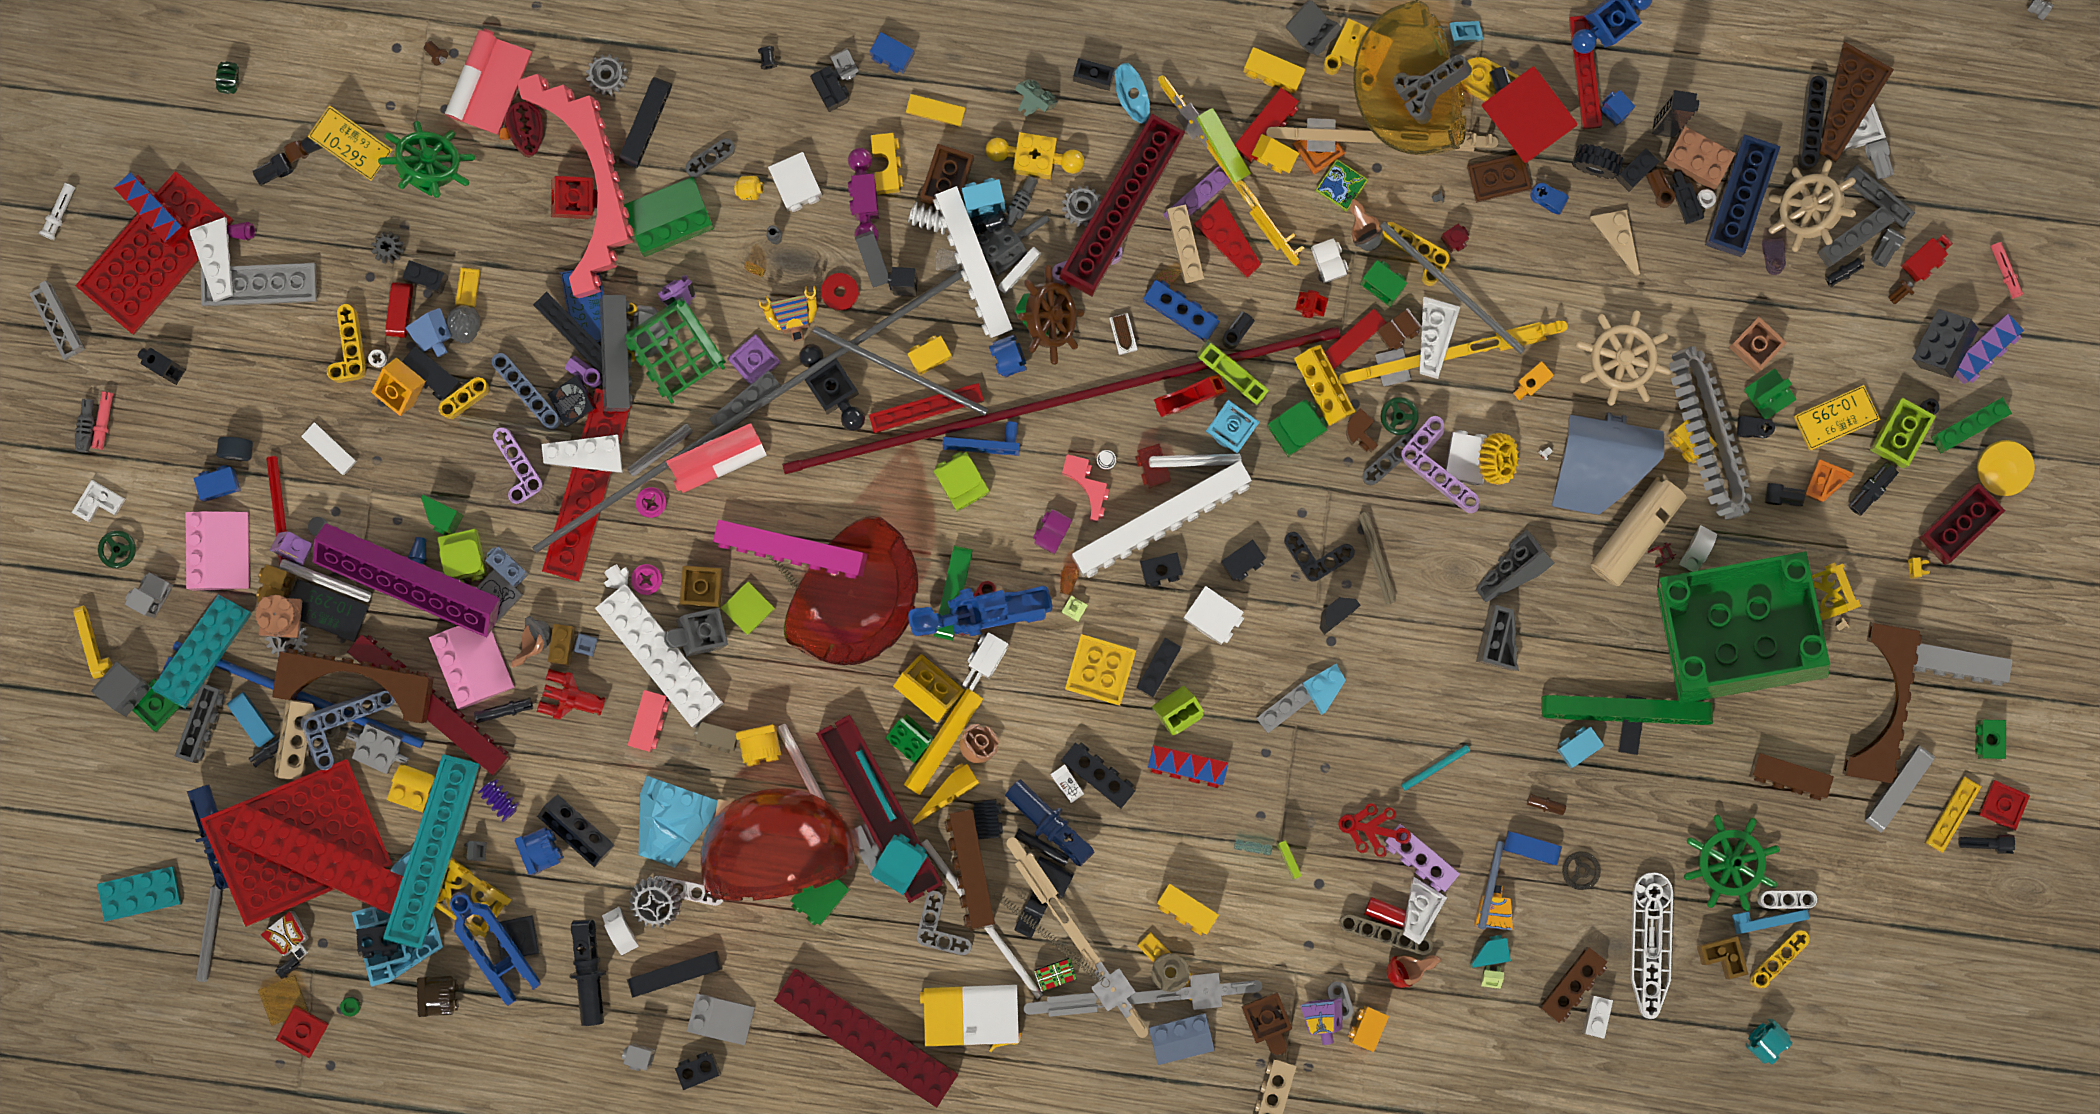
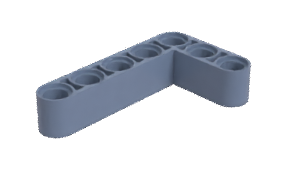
M385 688L373 690L303 716L301 727L313 762L318 768L328 770L334 763L324 731L392 706L395 700L390 694L387 701L381 702L382 694H389ZM365 700H370V706L365 709L362 708V703ZM351 706V714L344 715V709ZM329 713H333V720L330 722H326V715ZM315 720V726L310 729L307 728V722ZM321 738V744L313 746L314 739ZM328 756L327 762L319 764L320 757Z

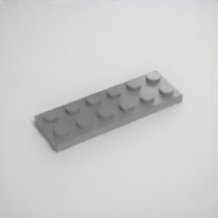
M315 263L230 266L233 296L217 302L213 301L203 269L201 268L202 306L317 302Z

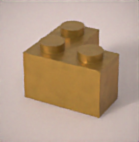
M265 564V567L261 568L258 578H260L259 582L263 586L257 591V602L259 603L262 597L280 595L288 598L296 575Z
M1738 936L1696 946L1701 965H1709L1721 961L1725 979H1733L1749 974Z

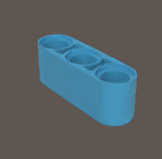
M241 692L227 703L229 709L257 747L260 748L275 737L270 726L244 692Z

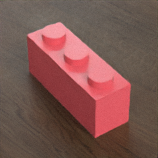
M644 690L628 746L652 752L653 749L656 750L659 742L657 734L658 731H662L665 722L662 717L664 712L667 713L670 705L667 696Z

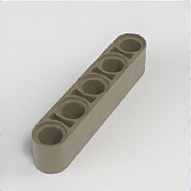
M1344 915L1339 920L1340 928L1351 934L1422 955H1426L1432 950V942L1426 937L1423 940L1427 942L1428 948L1425 951H1420L1418 943L1410 938L1407 945L1403 946L1400 944L1399 938L1403 935V930L1353 915ZM1346 918L1353 920V926L1350 929H1346L1343 925ZM1366 923L1372 926V931L1368 935L1362 932V926ZM1384 929H1388L1391 933L1388 940L1381 938V931Z

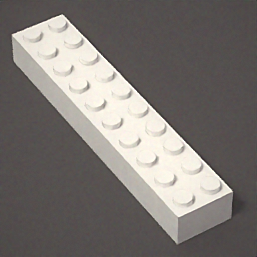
M1240 460L1074 552L1072 559L1082 577L1087 576L1090 578L1098 573L1099 568L1104 566L1106 569L1114 565L1117 558L1121 557V559L1130 556L1135 548L1141 550L1148 546V541L1153 538L1157 541L1165 536L1166 531L1171 529L1173 532L1182 527V522L1195 520L1199 517L1200 512L1205 511L1207 513L1216 508V503L1221 501L1223 504L1231 500L1234 493L1242 494L1247 491L1252 480Z

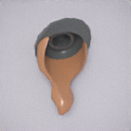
M1353 199L1350 204V210L1355 216V223L1352 228L1353 243L1355 246L1366 251L1379 248L1384 239L1383 230L1379 227L1380 223L1375 217L1367 215L1363 205L1356 199Z
M530 616L525 618V628L522 633V651L512 660V668L522 665L526 659L539 654L550 644L552 629L546 622L534 620Z

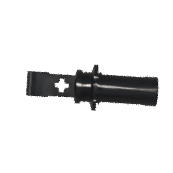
M593 919L573 920L571 923V934L574 952L573 965H575L576 970L569 977L577 980L581 1026L600 1025L604 1023L600 978L606 975V970L599 968L600 957H598L596 923Z

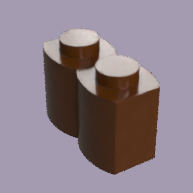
M1407 308L1378 329L1376 333L1389 350L1394 348L1396 351L1405 344L1403 342L1405 339L1416 337L1420 333L1419 329L1422 326Z

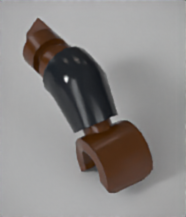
M306 137L302 141L298 140L287 144L284 147V151L289 162L293 163L300 158L306 159L310 153L323 147Z

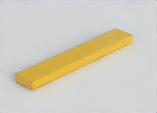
M967 688L904 783L906 787L918 795L921 794L982 702V697Z

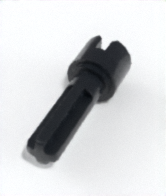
M1998 834L1995 838L1959 837L1958 846L1960 848L1993 849L1997 854H2014L2015 836Z

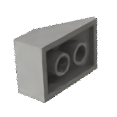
M697 993L686 1032L745 1045L755 1007Z

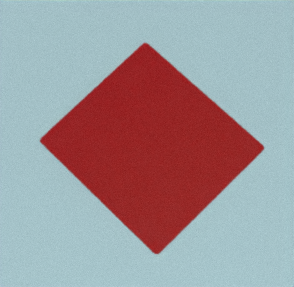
M1534 66L1481 105L1524 163L1529 162L1578 125Z

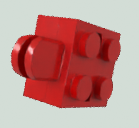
M554 176L551 180V217L590 219L593 216V208H597L598 191L593 190V178Z

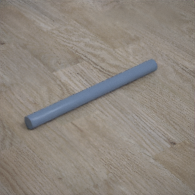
M1497 841L1478 924L1480 929H1486L1504 843L1501 841Z

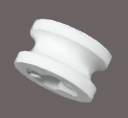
M373 350L369 354L368 360L374 367L381 368L386 364L387 356L381 350ZM378 354H381L380 358L382 359V361H377V364L374 363V356H378Z

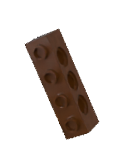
M1586 947L1539 1008L1556 1022H1565L1571 1014L1569 1010L1573 1005L1576 1007L1582 1001L1583 997L1581 995L1584 991H1589L1595 984L1593 980L1596 976H1601L1605 972L1607 961L1590 947ZM1586 965L1591 968L1589 976H1584L1582 973V968ZM1576 980L1579 983V989L1573 992L1570 989V984ZM1561 996L1567 998V1004L1564 1007L1558 1004V999Z

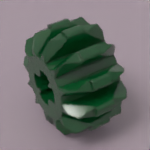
M220 62L216 70V88L218 92L223 94H234L239 85V67L236 63Z

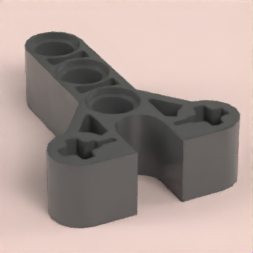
M1456 55L1425 76H1408L1406 73H1398L1393 78V85L1405 102L1416 95L1405 106L1417 123L1425 124L1431 119V110L1437 96L1467 78L1472 72V67L1462 55Z

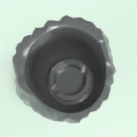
M460 305L450 310L446 319V324L451 334L450 338L460 343H470L473 341L480 328V316L476 309L468 305Z

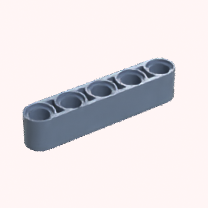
M503 353L494 355L492 358L493 367L541 423L551 430L558 428L561 423L559 415L516 365ZM500 359H506L505 366H497ZM518 373V379L511 382L510 375ZM525 387H530V394L523 396L522 390ZM542 401L543 407L540 410H535V403ZM551 415L555 416V422L550 425L547 424V418Z

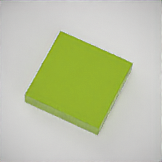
M749 582L743 585L721 607L747 635L756 629L775 610Z
M1286 840L1277 843L1276 845L1292 879L1301 877L1300 870Z

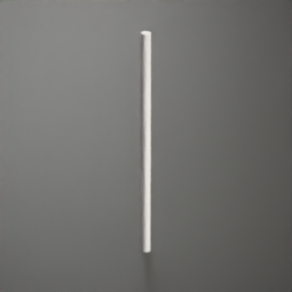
M926 839L922 842L923 847L961 897L962 892L961 889H957L956 877ZM993 927L984 928L1037 999L1041 997L1043 993Z

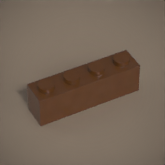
M1762 753L1755 754L1749 775L1754 777L1756 782L1765 784L1768 781L1773 783L1772 786L1784 790V787H1787L1794 794L1802 795L1806 793L1810 795L1809 798L1821 801V798H1828L1834 778L1832 775Z

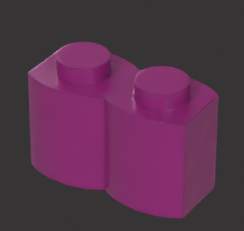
M1052 509L1050 513L1046 512L1042 519L1044 525L1041 530L1039 528L1036 530L1033 539H1035L1034 544L1055 555L1072 523V519Z

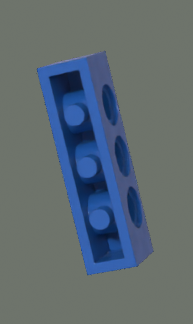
M1155 280L1144 296L1143 302L1206 343L1219 325L1218 316L1210 311L1206 313L1197 302L1192 301L1191 303L1186 300V296L1178 290L1174 292L1165 281L1160 280L1159 282ZM1168 295L1172 301L1165 304L1161 301V297ZM1183 305L1188 311L1185 314H1180L1177 311V307ZM1201 316L1203 323L1197 325L1193 322V318Z

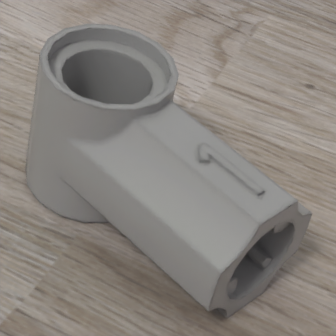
M1883 139L1866 144V155L1872 161L1877 180L1894 175L1889 159L1890 151L1887 141Z

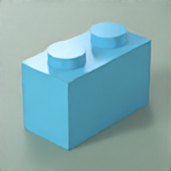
M1583 726L1575 732L1577 736L1571 740L1568 737L1559 743L1561 747L1557 751L1569 768L1575 767L1604 746L1592 727L1586 729Z

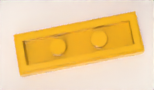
M910 94L906 114L961 127L966 108Z

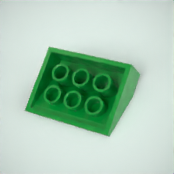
M694 177L624 204L629 213L628 220L633 228L635 239L644 257L714 229Z

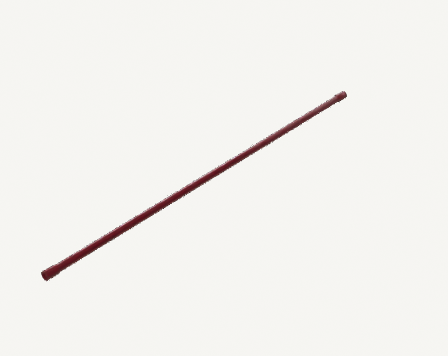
M1336 326L1321 330L1320 332L1227 354V356L1233 361L1238 362L1319 341L1339 338L1341 335L1339 327ZM1203 361L1190 363L803 460L783 463L782 466L786 475L806 468L1210 369V367Z

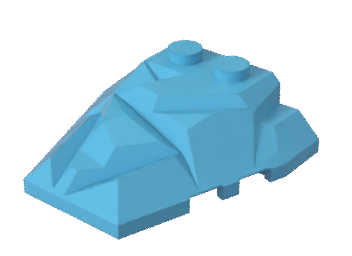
M646 776L640 793L639 855L676 868L693 843L713 820L718 800Z
M374 907L352 912L356 929L384 927L388 925L390 914ZM434 913L422 950L398 943V953H394L393 956L376 954L372 958H364L371 987L391 982L443 948ZM365 940L362 946L368 948L372 946L373 941ZM383 940L382 944L385 946H389L392 944V942L388 940Z

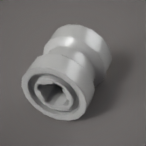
M2032 0L2026 10L2037 14V17L2043 21L2054 5L2044 0Z

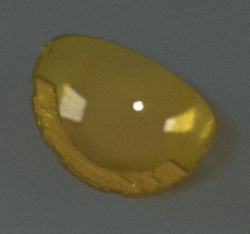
M1414 0L1393 7L1380 15L1370 25L1356 53L1353 84L1360 113L1367 126L1378 139L1397 151L1410 155L1429 156L1460 148L1466 136V116L1462 114L1465 100L1461 81L1437 96L1431 110V119L1425 124L1417 123L1405 106L1416 95L1405 102L1393 85V78L1398 73H1406L1408 76H1425L1450 59L1451 54L1448 52V49L1451 47L1435 14H1430L1429 6L1420 0Z

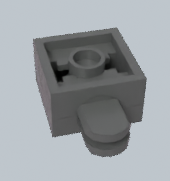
M719 608L682 615L676 620L678 628L669 630L664 636V642L669 648L683 646L686 657L720 650L728 645Z

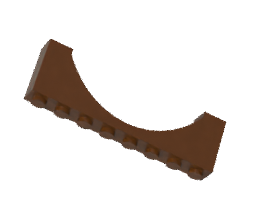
M1870 622L1866 641L1873 643L1880 650L1890 666L1895 683V703L1888 723L1877 738L1860 751L1852 755L1846 754L1842 772L1844 775L1892 783L1893 779H1896V760H1899L1901 755L1899 744L1904 738L1903 722H1906L1908 717L1906 706L1911 700L1909 689L1910 684H1913L1915 678L1913 667L1918 662L1916 651L1917 646H1920L1922 640L1919 630Z
M286 648V651H279L273 698L290 701L297 700V695L307 685L324 675L340 671L354 672L369 677L384 687L398 704L404 721L427 722L434 680L433 676H428L429 672L417 671V673H410V669L398 667V670H393L390 665L379 664V667L372 666V662L361 661L358 664L353 663L354 659L342 658V661L335 660L333 655L324 654L323 657H318L315 652L305 651V654L298 653L297 649Z

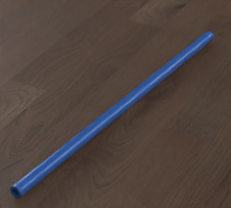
M176 641L173 645V650L178 652L183 643ZM220 659L215 666L272 690L274 688L275 680L226 660ZM303 691L297 695V700L310 702L313 706L320 709L334 705ZM344 709V715L351 714V710ZM366 716L352 720V722L365 726L366 723L373 724L403 738L402 742L421 749L424 744V740Z

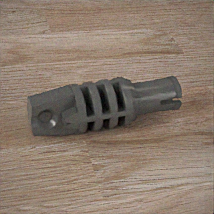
M1027 176L1021 190L1016 192L1006 211L1008 213L1006 219L1009 226L1014 227L1016 221L1022 219L1032 200L1031 194L1038 183L1037 179Z
M82 399L81 413L77 417V428L75 430V451L89 452L95 421L94 417H92L94 400Z

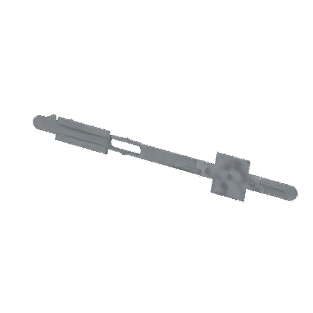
M1219 973L1191 975V987H1183L1176 992H1164L1163 990L1135 992L1127 1000L1132 1005L1192 999L1194 1010L1222 1007L1221 996L1259 992L1262 989V983L1254 980L1220 984ZM1094 992L1047 997V1001L1025 1004L1024 1012L1028 1015L1049 1013V1017L1097 1012V1008L1104 1006L1096 1004L1098 997Z

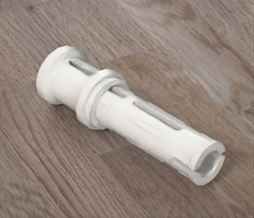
M64 183L51 214L46 216L44 227L38 234L55 241L54 236L57 229L62 225L61 218L76 189L74 186ZM66 195V197H65V199H64V202H63V204H62V206H61V208H60V210H59V207H60V205H61V203H62V200H63L64 196Z

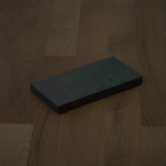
M297 579L289 598L302 600L301 622L353 642L358 637L370 607Z

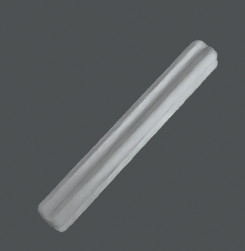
M685 424L629 466V473L632 476H636L693 432L690 426Z

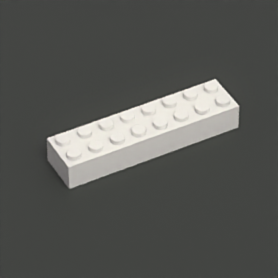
M626 584L595 608L691 727L695 728L724 704L678 647L669 648L665 644L664 636L666 632Z

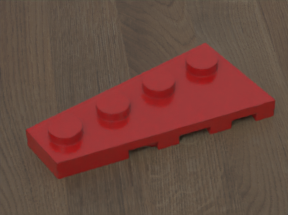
M1222 198L1194 223V226L1246 278L1250 277L1261 266L1260 261Z

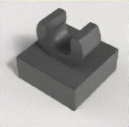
M468 841V843L464 844L468 848L467 854H463V857L471 861H485L487 842Z

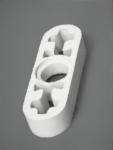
M1033 247L1000 283L998 289L1007 294L1036 262L1041 253Z

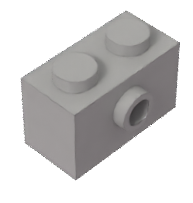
M633 1043L627 1048L625 1047L622 1059H625L624 1064L628 1065L629 1069L640 1071V1069L648 1070L651 1069L656 1049Z

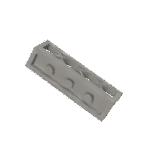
M45 280L39 284L40 288L29 294L63 360H67L84 351L85 348L51 283ZM43 292L47 299L46 304L39 303L36 296ZM48 308H51L55 315L54 321L46 317ZM57 324L61 326L64 332L63 337L56 336L55 334ZM65 341H68L73 349L67 354L63 349Z

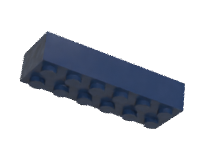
M1745 134L1740 138L1705 246L1738 257H1742L1745 254L1781 146Z

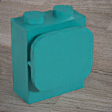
M900 834L899 836H893L870 875L904 895L928 855L925 853V848L918 844L914 847L908 843L910 841L909 838Z

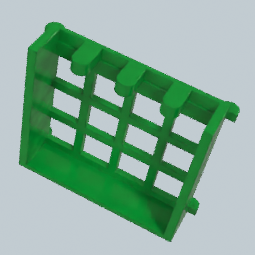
M680 297L625 334L627 338L625 341L630 351H636L638 354L635 357L641 367L646 366L649 370L646 372L647 376L652 382H657L659 387L656 389L662 397L666 396L671 404L674 403L672 399L674 396L719 366L722 370L725 369L723 365L726 363L725 359L683 297ZM676 310L683 319V322L671 329L664 318ZM661 320L668 332L656 339L649 328ZM687 325L693 337L681 344L675 332ZM646 330L653 342L641 349L634 338ZM671 335L678 347L666 354L659 343ZM697 340L704 351L691 358L684 347ZM656 345L663 357L651 364L644 353ZM681 350L688 361L676 369L669 357ZM707 355L711 363L699 370L694 362ZM666 360L673 372L661 379L654 367ZM692 365L696 373L684 380L679 372ZM676 375L681 383L669 390L664 382Z

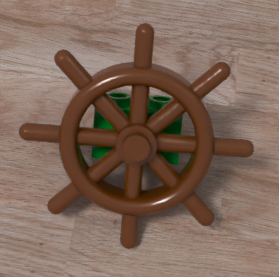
M1046 265L1044 268L1045 283L1034 286L1031 280H1025L1024 285L1030 293L1023 294L1014 311L1018 315V320L1026 325L1033 338L1028 348L1029 352L1034 353L1039 345L1050 348L1051 364L1056 365L1058 363L1057 347L1068 343L1071 349L1075 350L1078 348V344L1072 335L1076 326V318L1084 316V310L1076 309L1073 297L1069 292L1071 285L1066 282L1064 285L1053 282L1052 267Z

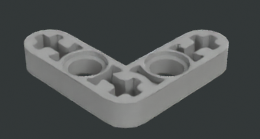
M931 891L925 900L917 932L918 943L926 947L958 955L968 954L972 949V944L967 938L936 931L944 898L939 891ZM934 894H938L940 902L935 904V908H939L938 912L926 909L927 905L932 906V901L929 898L934 896ZM929 912L933 913L936 917L935 922L932 924H928L925 921V915ZM925 931L931 937H934V933L938 934L935 941L936 946L931 945L933 942L931 940H927L924 943L920 935L924 934ZM942 936L948 937L950 940L949 946L941 947L939 939ZM953 938L957 939L955 943L961 944L962 941H966V945L969 946L964 952H961L960 948L954 946V950H950L953 945Z

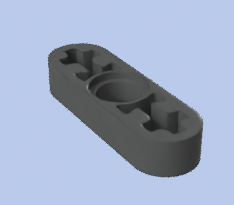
M727 138L720 140L688 161L686 172L690 177L694 178L705 174L734 154V143ZM723 144H726L727 146H728V145H731V146L729 147L730 151H729V152H727L726 150L722 151V152L720 153V154L722 155V157L719 158V155H718V153L715 151V149H718V151H721V150L723 149V146H722ZM707 154H714L716 160L713 163H707L705 161ZM700 159H702L704 165L707 166L705 168H703L702 165L697 168V173H695L694 171L690 172V170L692 169L691 166L693 164L695 166L701 164L699 161Z

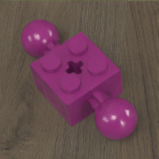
M856 148L848 156V164L855 171V175L851 176V181L848 182L850 197H853V200H850V211L852 215H855L857 221L860 220V225L855 229L854 237L873 230L877 241L879 237L878 230L871 224V219H879L874 174H867V170L872 164V156L866 149Z

